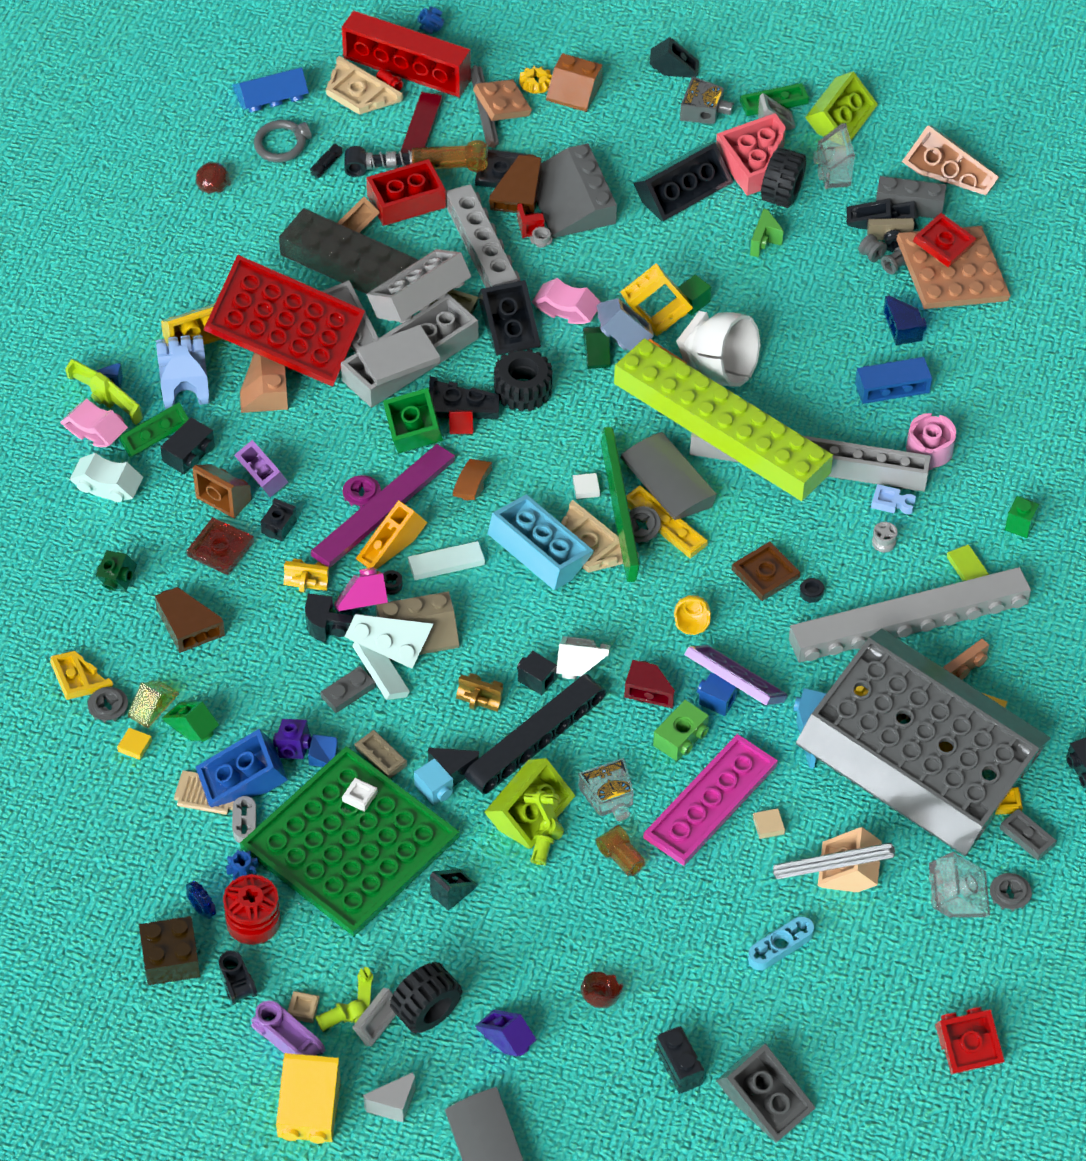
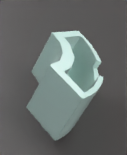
M93 453L80 458L69 480L76 484L77 488L82 492H89L105 499L121 502L122 500L133 499L143 476L128 462H111L102 458L97 453Z

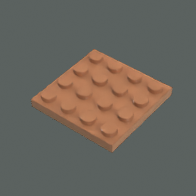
M982 226L963 227L964 230L977 239L975 244L949 268L913 242L915 235L920 231L898 233L896 240L924 309L1005 302L1009 300L1010 293Z

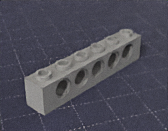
M471 184L447 190L446 208L485 288L520 281L517 270L514 271L512 268L510 255H506L504 252L502 239L497 238L495 225L489 222L487 209L481 206L479 193L474 192Z

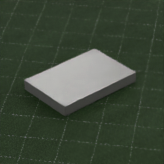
M421 325L357 348V355L376 385L440 362V355Z

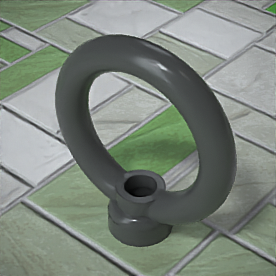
M275 120L263 125L257 131L254 137V148L257 154L267 161L276 163L286 162L294 159L303 151L306 140L311 139L312 135L306 122L298 125L289 120ZM283 128L294 132L297 144L288 152L275 154L268 152L263 147V138L272 130Z

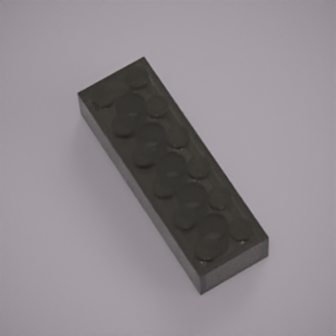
M305 208L300 211L279 236L281 256L341 283L350 281L354 289L365 294L418 261V259Z

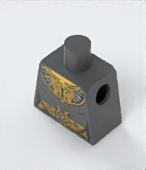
M692 77L681 103L680 120L714 124L719 113L731 116L734 103L723 100L724 89L722 87Z

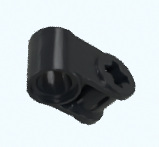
M236 951L224 952L219 957V970L231 1005L236 1004L237 1000L248 996L256 997L257 990L254 981L248 973L241 955ZM230 965L236 966V968L231 970L226 967Z

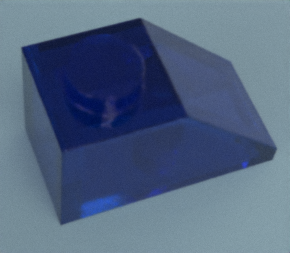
M885 296L883 312L895 345L922 341L927 325L925 318H921L919 310L892 296Z

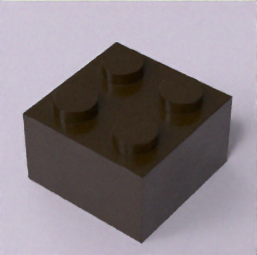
M191 916L139 924L148 986L200 977Z

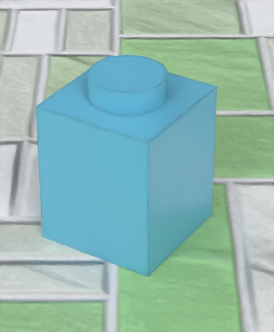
M435 759L414 771L415 787L432 805L447 800L453 793V778Z

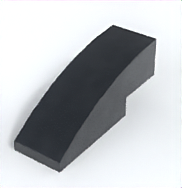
M891 199L847 207V226L867 230L868 219L913 218V230L919 229L918 210L915 201L892 205Z

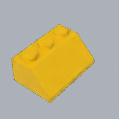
M215 303L162 320V333L166 343H168V338L173 336L178 337V341H181L180 336L190 335V340H193V336L202 335L204 345L222 340V338L204 331Z

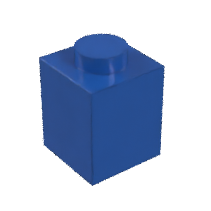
M711 672L706 680L703 679L698 686L699 705L726 716L737 698L738 688Z

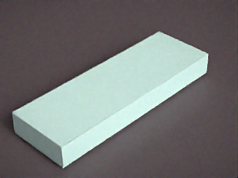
M477 541L409 556L408 563L415 581L485 565V559Z
M354 642L353 648L385 699L406 698L410 691L390 659Z

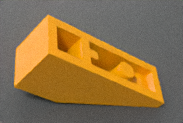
M398 500L355 559L366 567H374L377 570L413 543L428 522Z

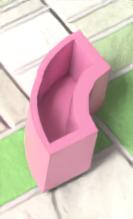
M556 278L541 286L532 303L539 310L554 319L556 316L568 319V323L585 324L593 319L597 312L596 306L600 301L587 287H571Z
M88 399L79 403L60 422L81 440L86 437L94 441L93 446L97 447L110 446L128 428L120 415L114 413L113 410L106 411L100 409Z

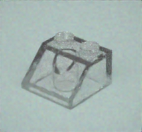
M846 123L840 124L819 140L817 151H814V163L819 165L818 177L819 180H823L825 189L851 186L855 154Z
M951 852L929 863L931 903L934 909L948 917L990 916L985 870L955 852Z

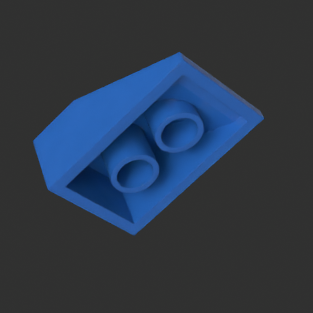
M260 729L196 766L210 807L233 802L242 796L254 797L265 794L288 781L277 749L273 745V740Z

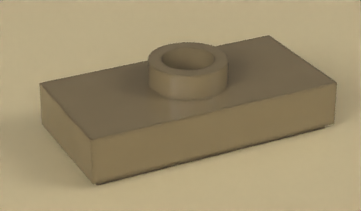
M913 218L868 219L866 236L873 234L877 237V240H884L885 233L891 230H898L902 233L913 232Z
M375 730L355 743V749L389 779L407 766V760Z

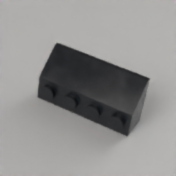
M715 142L702 144L633 182L641 202L661 221L667 220L733 183Z

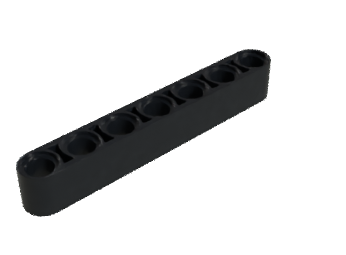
M588 674L582 675L469 766L464 778L482 794L489 793L598 705L604 698L606 689Z

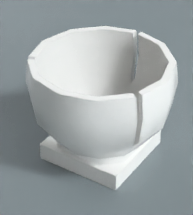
M699 311L676 341L683 361L687 362V365L722 386L740 387L749 380L758 363L760 351L758 326L752 317L741 313H717L709 319L707 312Z

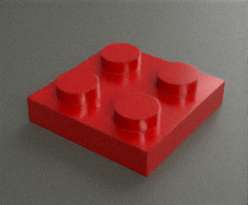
M940 213L915 235L913 242L949 268L975 244L977 238Z

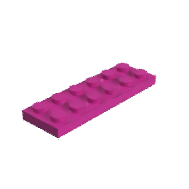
M736 734L644 832L643 838L685 866L777 767L778 760Z

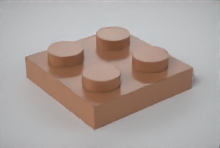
M513 79L475 84L474 92L491 121L527 117L530 115L532 110Z

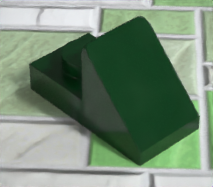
M600 327L583 328L587 369L610 368L609 337L601 331Z

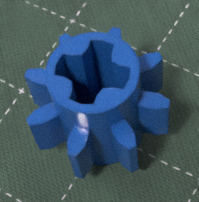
M431 6L429 9L424 8L419 13L417 19L421 23L419 29L430 34L433 31L438 32L444 24V18L440 17L443 12Z
M237 850L232 857H227L229 865L226 866L227 875L233 874V880L240 876L257 875L258 859H251V851Z

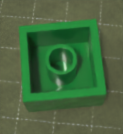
M428 388L383 401L392 440L398 454L444 441L434 402Z

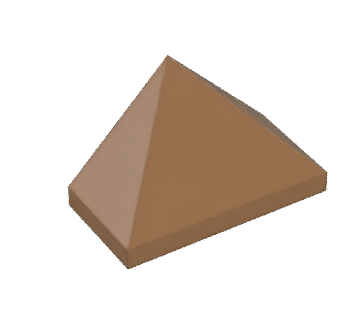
M363 197L332 228L348 244L380 212Z

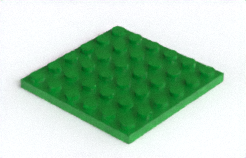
M346 746L240 842V848L245 852L251 851L252 858H257L261 865L355 937L450 847L460 835L456 828ZM355 778L376 787L378 791L365 812L342 801V796Z

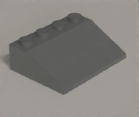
M589 143L566 148L542 163L536 203L540 212L543 213L544 221L551 233L552 239L616 224L617 205Z

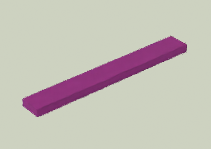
M438 444L433 446L313 548L311 556L329 568L332 567L381 525L398 500L403 504L409 501L455 461V455Z

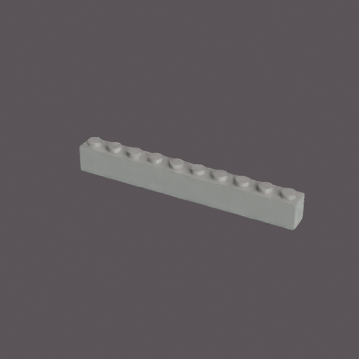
M692 433L690 455L738 462ZM804 436L833 454L831 474L828 477L925 492L930 455Z
M1020 567L790 625L789 642L799 663L814 661L820 657L837 655L851 649H860L867 639L881 628L896 638H903L913 633L927 632L933 628L945 625L950 626L956 622L968 619L974 620L987 614H997L1003 610L1020 608L1028 604L1031 589Z

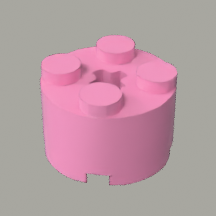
M926 413L917 416L910 424L906 452L930 455L928 470L945 465L953 456L956 440L955 425L950 419L942 415L936 417L932 416V413Z

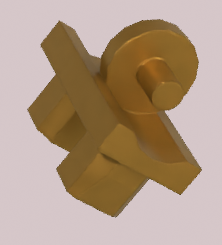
M470 673L468 676L461 674L458 680L459 687L456 698L469 702L470 709L476 710L478 706L498 712L501 706L503 684L498 681L490 683L481 681L479 675Z

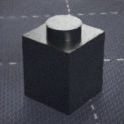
M532 651L527 657H523L517 665L518 681L541 696L557 680V665L535 651Z

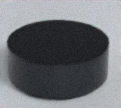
M815 578L805 579L800 585L799 593L801 598L810 603L820 601L824 595L823 583Z

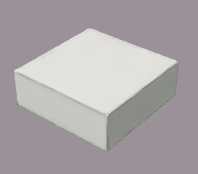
M596 473L573 475L576 499L600 497Z
M355 778L342 796V801L365 812L378 791L376 787Z

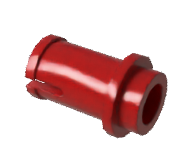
M385 68L377 72V79L398 91L402 89L403 82L401 77L394 76Z

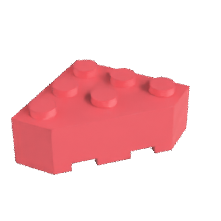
M776 113L717 133L716 145L722 159L747 196L761 191L764 174L772 154L778 147H784L786 127Z

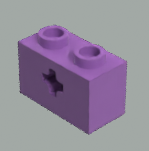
M253 440L234 455L270 498L288 483L279 469Z

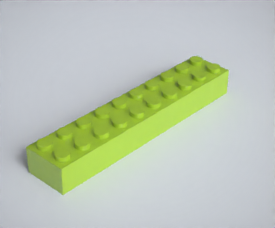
M644 338L615 364V385L800 501H803L831 474L833 454Z

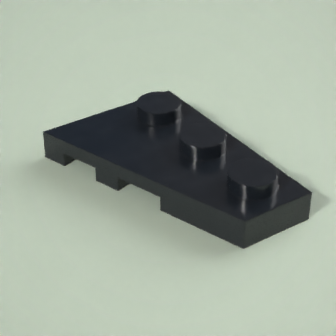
M430 376L429 391L434 402L437 418H449V410H473V418L499 419L498 394L473 387L471 389L458 387V383L451 381L444 383L438 381L437 377Z

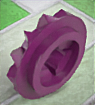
M358 475L345 482L342 492L344 500L348 501L351 507L358 505L362 508L381 492V488L374 478ZM361 487H363L365 492L364 496H359Z

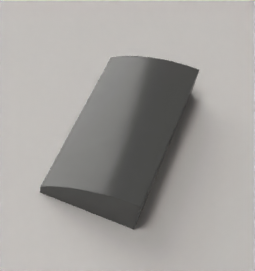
M663 432L640 441L621 454L620 458L674 520L713 507L717 495L716 492Z
M497 1087L474 1094L445 1109V1114L462 1161H523Z

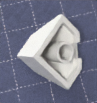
M563 636L559 644L556 673L562 674V678L576 679L577 676H582L609 654L611 646L601 644L600 647H596V643L593 640Z

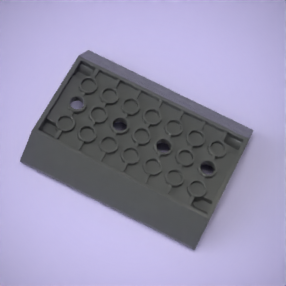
M881 628L867 639L812 712L796 741V745L809 754H813L815 758L966 857L993 820L997 808L1018 779L1024 777L1051 737ZM858 686H863L868 690V694L858 696L855 694L854 689ZM899 714H906L910 717L911 721L907 724H901L897 721L896 717ZM945 741L952 744L953 750L943 752L940 750L939 744ZM984 770H992L995 772L996 778L994 780H986L983 778L982 772Z

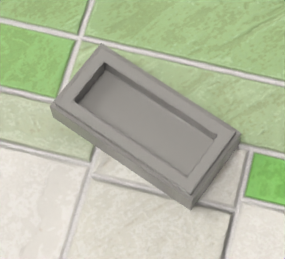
M383 988L352 1027L366 1046L372 1047L396 1016L390 1008V1000L393 996L390 989Z

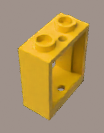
M657 263L620 291L632 310L651 324L653 333L656 336L666 331L693 309L686 296ZM666 284L677 298L653 317H650L639 304Z

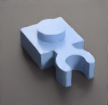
M877 484L871 508L895 513L897 508L905 514H912L913 506L907 505V503L914 505L916 496L912 494L902 496L900 495V489Z

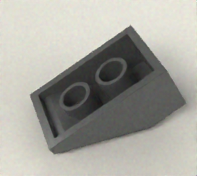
M766 1044L754 1047L716 1080L730 1100L775 1143L815 1109L812 1102Z

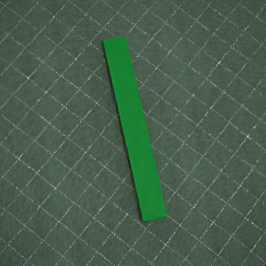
M604 427L601 449L627 582H635L640 564L614 430L612 427Z

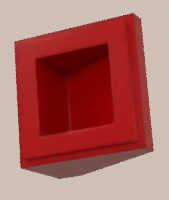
M449 410L450 434H473V410Z

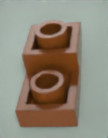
M469 459L457 479L453 496L467 501L476 500L484 490V480L492 471V462Z

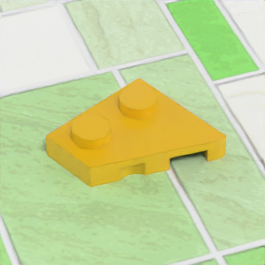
M76 651L51 656L50 663L66 700L93 694L100 688L113 687L111 679L107 678L105 680L97 673V668L91 663L84 661L83 657Z

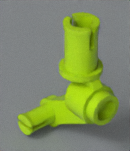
M538 791L537 793L526 792L525 796L527 797H524L525 803H536L544 818L540 824V832L534 836L536 842L530 862L545 866L550 845L554 844V840L560 839L564 833L562 824L558 822L551 804L557 805L559 803L557 801L559 800V795L547 794L546 791Z
M363 967L364 970L361 968L357 976L358 1000H354L349 1004L336 1003V1007L315 1016L322 1032L342 1021L345 1023H356L368 1008L371 1001V984L373 982V973L368 967Z

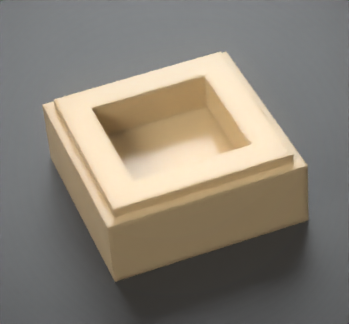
M778 808L753 813V820L759 839L785 833Z
M293 991L288 1013L298 1021L314 1023L320 1001L319 996Z

